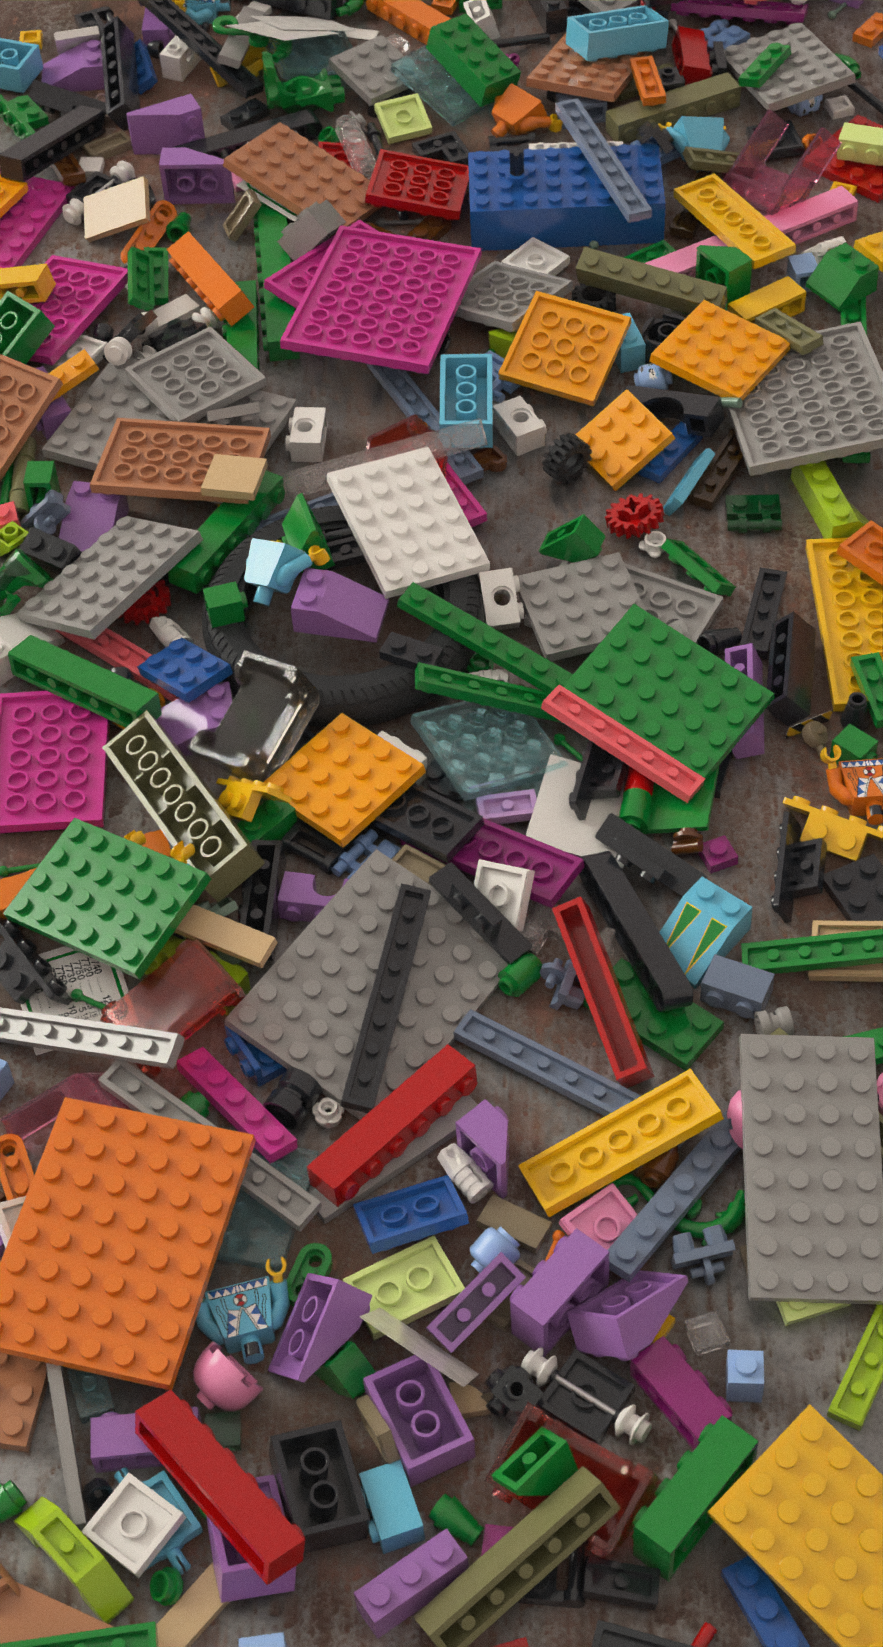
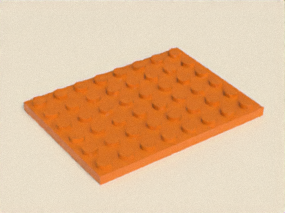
M65 1097L0 1262V1353L172 1390L256 1142L255 1136L253 1134Z

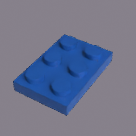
M182 637L171 642L168 647L157 654L151 655L145 662L137 666L141 676L187 703H190L233 674L229 663Z
M448 1175L353 1204L355 1215L372 1254L387 1251L399 1245L418 1241L425 1237L469 1224L467 1212Z

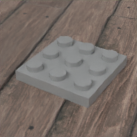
M383 35L329 58L328 66L370 106L423 82L424 74Z

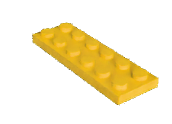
M715 173L674 189V198L728 247H736L752 259L753 269L760 268L796 253V244Z
M689 1069L519 1164L518 1167L549 1218L718 1123L724 1117L693 1071Z

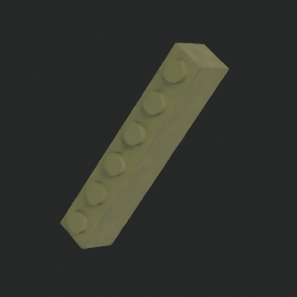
M727 72L665 92V104L643 106L642 101L639 100L606 111L605 131L615 142L623 141L624 144L636 140L635 135L639 133L637 129L647 121L650 124L655 121L657 125L660 123L662 126H665L667 122H671L672 127H674L681 116L708 117L740 106L741 86Z
M584 247L576 266L578 283L690 314L703 300L713 303L722 309H725L727 303L726 286Z
M582 1466L413 1618L436 1647H468L621 1509L604 1484Z

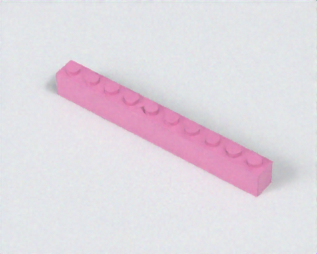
M840 186L764 217L795 244H799L856 221L858 200L843 186ZM715 235L645 264L695 277L698 246H728Z

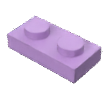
M534 789L476 796V807L479 815L496 824L530 821L537 798Z

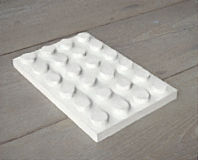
M429 447L327 473V482L385 599L402 595L412 582L427 588L490 570V562Z

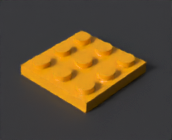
M627 389L575 434L587 443L592 450V454H590L591 461H587V463L615 492L676 439L673 433Z

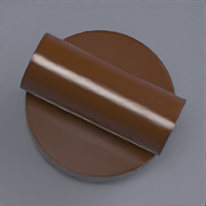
M681 828L680 831L673 834V844L671 846L673 854L682 855L703 851V836L696 829Z

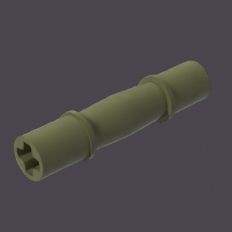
M29 436L13 461L12 489L9 491V502H15L20 523L30 512L23 481L27 462L36 461L37 442L31 436Z

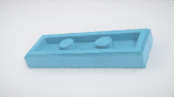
M706 448L693 461L663 506V510L668 516L684 503L716 453L710 448Z

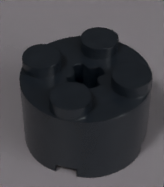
M667 313L662 314V318L655 319V316L651 317L644 323L642 338L646 344L645 364L651 363V353L686 318L677 314Z

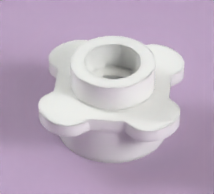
M651 531V534L645 535L644 541L639 542V549L647 551L652 558L660 557L662 552L665 551L661 548L666 540L665 534L660 531Z

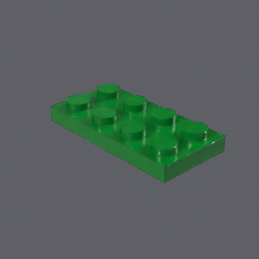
M621 958L613 966L642 1044L687 1071L724 1029V1021L695 1003L688 1007L659 1012L631 964ZM584 998L583 1006L590 1010L587 1000Z

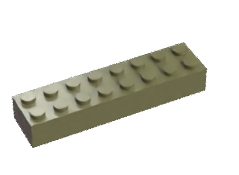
M147 710L102 747L171 845L174 847L181 840L184 843V847L189 843L194 845L195 854L187 860V863L192 867L207 872L211 881L205 890L218 903L265 864L264 860L167 731Z

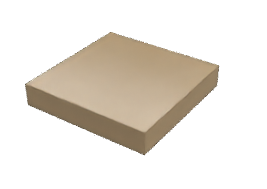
M215 454L201 486L202 496L254 501L268 467L267 459Z

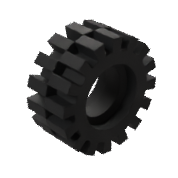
M580 283V286L576 285L574 290H572V301L611 312L616 311V293Z
M567 433L566 435H560V440L556 438L553 441V446L549 445L547 448L549 452L544 453L543 456L546 459L542 460L543 470L562 485L565 483L570 484L571 480L576 481L577 475L581 476L584 473L582 470L583 468L587 469L589 466L586 462L591 461L590 454H592V450L587 443L575 434Z

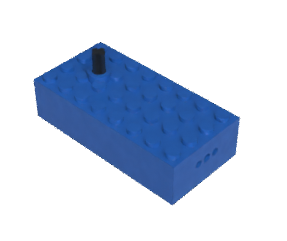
M645 143L643 145L622 144L610 146L652 209L651 218L628 223L577 146L519 150V147H514V150L468 152L471 247L482 248L481 251L518 249L532 237L553 248L589 246L593 240L597 241L599 246L649 244L663 240L665 231V195L659 144Z

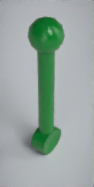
M560 733L555 734L554 743L562 745L582 762V755L565 741L566 737Z
M40 863L10 868L0 866V876L6 877L10 873L29 871L37 868Z
M74 989L70 993L71 999L74 1002L83 1001L115 1015V1018L119 1021L127 1017V1012L124 1009L120 1008L117 1010L83 995L81 989Z

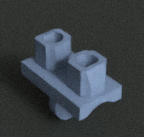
M50 489L40 503H35L30 508V512L21 520V526L24 528L34 527L52 535L56 531V525L70 513L71 506L63 503L64 496Z
M555 958L553 963H544L541 967L540 975L546 980L545 986L553 988L557 984L549 1007L558 1011L563 1004L578 1010L584 1001L585 995L581 988L572 985L574 980L579 982L571 959L566 961L564 967H562L563 961L559 958Z
M719 1224L703 1229L702 1232L706 1246L696 1249L690 1232L674 1235L672 1237L673 1256L670 1260L673 1270L700 1264L699 1267L689 1269L691 1278L703 1276L707 1285L715 1284L714 1274L725 1271L723 1261L712 1264L710 1261L732 1256L733 1251L736 1250L734 1241H728L722 1225Z

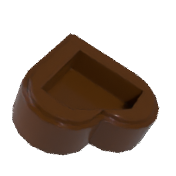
M494 444L493 448H483L473 456L483 468V471L501 472L507 467V456Z

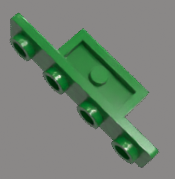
M0 94V117L6 126H9L14 131L17 137L23 140L35 133L34 129L49 125L48 116L28 95L18 96L13 100L6 101Z

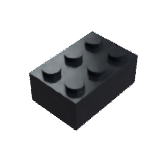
M341 1420L270 1436L269 1459L285 1518L291 1524L298 1525L305 1536L304 1554L366 1539L370 1518Z

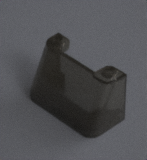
M244 651L234 668L235 679L241 685V688L214 733L206 729L199 731L193 737L188 750L194 756L239 779L246 778L253 782L254 780L264 782L288 760L317 709L320 696L317 688L298 667Z

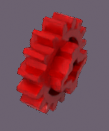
M640 493L638 497L630 494L626 499L619 498L618 504L611 503V509H606L607 516H605L607 528H609L611 534L616 533L618 538L624 534L626 539H629L632 535L640 538L644 532L651 534V528L658 529V523L664 522L663 505L660 504L659 498L653 499L651 494L647 497H644L643 493Z
M160 580L156 582L118 619L124 617L125 623L134 620L135 625H139L142 620L146 624H150L151 618L160 617L159 613L166 614L167 606H171V596L165 581Z

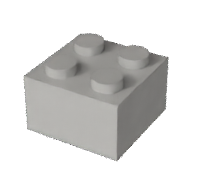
M328 200L320 204L316 201L309 208L306 207L297 215L298 219L294 223L291 222L281 231L283 236L277 242L290 258L295 261L327 241L339 229L340 225L343 226L346 221Z

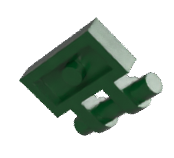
M779 494L725 495L727 531L747 533V531L762 530L763 533H771V530H782Z

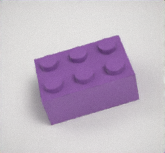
M577 1228L569 1237L563 1236L556 1244L552 1256L547 1261H540L532 1273V1278L525 1285L521 1284L513 1291L510 1297L512 1334L534 1351L542 1347L544 1349L543 1357H545L571 1328L567 1312L600 1293L608 1286L609 1251Z
M413 1355L363 1378L365 1394H368L392 1432L400 1456L399 1460H401L410 1487L475 1457L474 1438L439 1370L417 1355Z

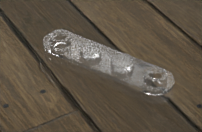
M351 115L340 116L336 120L335 131L352 169L370 180L376 159L362 128L355 117Z

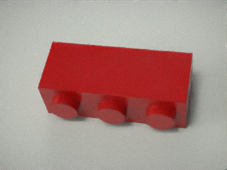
M678 26L671 46L675 67H677L680 76H684L685 86L711 78L712 67L709 64L710 54L707 52L708 41L705 40L704 31Z

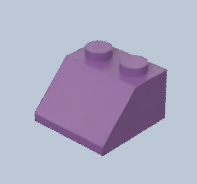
M485 1099L455 1122L457 1145L475 1161L476 1165L482 1169V1172L488 1176V1179L494 1183L492 1190L503 1199L507 1196L509 1119L500 1107H493Z

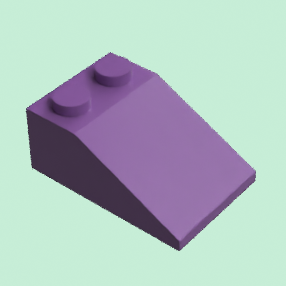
M90 40L82 42L43 64V83L72 92L104 89L101 41Z
M192 94L126 113L134 154H161L162 148H172L205 138L201 108Z
M162 148L159 168L164 199L171 204L235 203L232 172L223 167L224 159L189 148Z
M73 481L65 503L71 506V511L62 520L59 538L74 544L81 552L89 549L98 541L102 534L107 533L115 526L120 518L127 516L129 511L127 496L91 493L89 482Z
M307 568L303 571L291 606L294 632L377 642L389 604V598L385 599L384 595L333 571Z
M229 682L216 684L190 703L178 698L161 708L162 715L157 721L163 726L185 756L240 747Z
M639 1270L630 1282L621 1279L567 1312L577 1350L593 1354L594 1357H617L620 1361H627L637 1357L640 1350L652 1343L687 1285V1275Z
M307 1273L268 1371L304 1383L360 1329L364 1321L360 1316L369 1313L370 1301L373 1295L339 1279Z
M275 1476L255 1477L260 1490L268 1499L273 1498L278 1503L284 1515ZM206 1515L214 1573L221 1603L295 1591L296 1566L269 1585H266Z

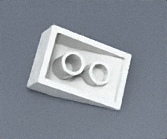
M17 613L0 616V686L14 677L11 671L8 652L29 635L45 640L56 647L65 642L64 638L54 629L21 621Z

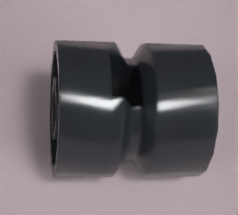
M289 1068L278 1082V1089L276 1088L271 1092L263 1106L286 1129L296 1130L307 1116V1109L312 1108L322 1094V1088L318 1081L310 1074L298 1068Z

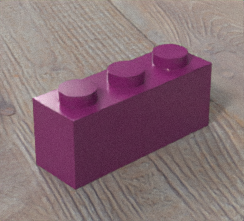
M663 1336L641 1351L637 1357L630 1360V1376L690 1447L695 1450L700 1443L698 1441L699 1436L707 1424L712 1423L715 1425L722 1415L732 1422V1409L723 1397H716L709 1389V1383L705 1376L699 1370L694 1371L689 1366L681 1348L677 1344L671 1345Z

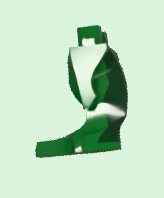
M267 51L262 52L263 78L269 110L282 109L288 115L306 109L315 111L321 107L333 112V104L345 103L344 88L341 87L339 75L328 76L326 68H323L319 74L312 78L297 76L287 82H282L276 73L272 54Z
M15 549L0 568V616L9 615L21 601L18 595H13L21 587L33 586L44 589L48 582L53 581L49 572L29 558L21 549Z

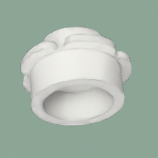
M325 1097L320 1102L314 1104L312 1114L315 1115V1121L320 1126L333 1128L341 1122L344 1107H340L341 1104L333 1099Z

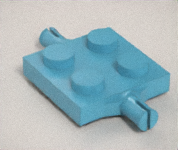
M128 1468L121 1469L123 1476L119 1471L115 1473L114 1478L119 1484L129 1473ZM163 1470L151 1479L142 1481V1483L183 1512L186 1519L147 1569L159 1561L168 1558L172 1566L182 1575L184 1574L183 1568L187 1572L191 1564L187 1561L181 1549L187 1542L201 1534L203 1529Z

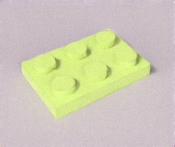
M435 1235L343 1279V1282L373 1295L370 1301L369 1312L382 1308L405 1325L450 1304L465 1288ZM363 1321L373 1340L385 1335L366 1321Z

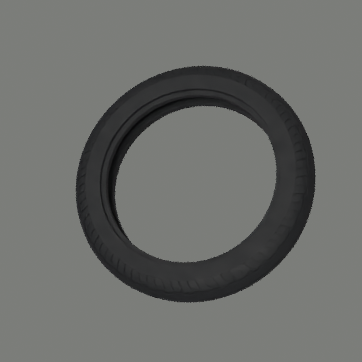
M339 505L311 509L322 531L325 530L328 533L349 527ZM285 517L264 526L247 537L226 557L215 573L209 587L236 581L239 592H245L248 608L243 609L245 621L212 628L204 600L202 631L207 652L230 664L233 674L223 681L229 682L230 688L251 705H255L257 709L288 722L312 727L325 728L341 713L362 726H369L370 724L390 721L409 714L440 696L416 690L415 670L394 663L360 674L343 676L318 675L302 672L277 662L253 642L245 627L249 611L254 603L253 600L257 587L246 583L244 580L246 559L249 556L252 538L273 540L275 542L277 540L282 541L281 537L285 536L282 527ZM478 574L432 586L440 598L485 623V610ZM435 628L424 641L443 648L444 656L438 664V667L464 672L475 651Z

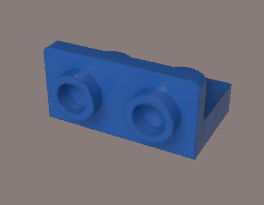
M225 1026L227 1038L224 1039L227 1050L232 1056L237 1054L241 1060L239 1065L247 1079L252 1077L258 1087L287 1071V1068Z

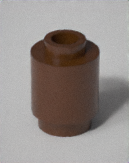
M678 1146L671 1148L639 1167L637 1174L643 1184L652 1189L661 1188L675 1170L679 1159Z

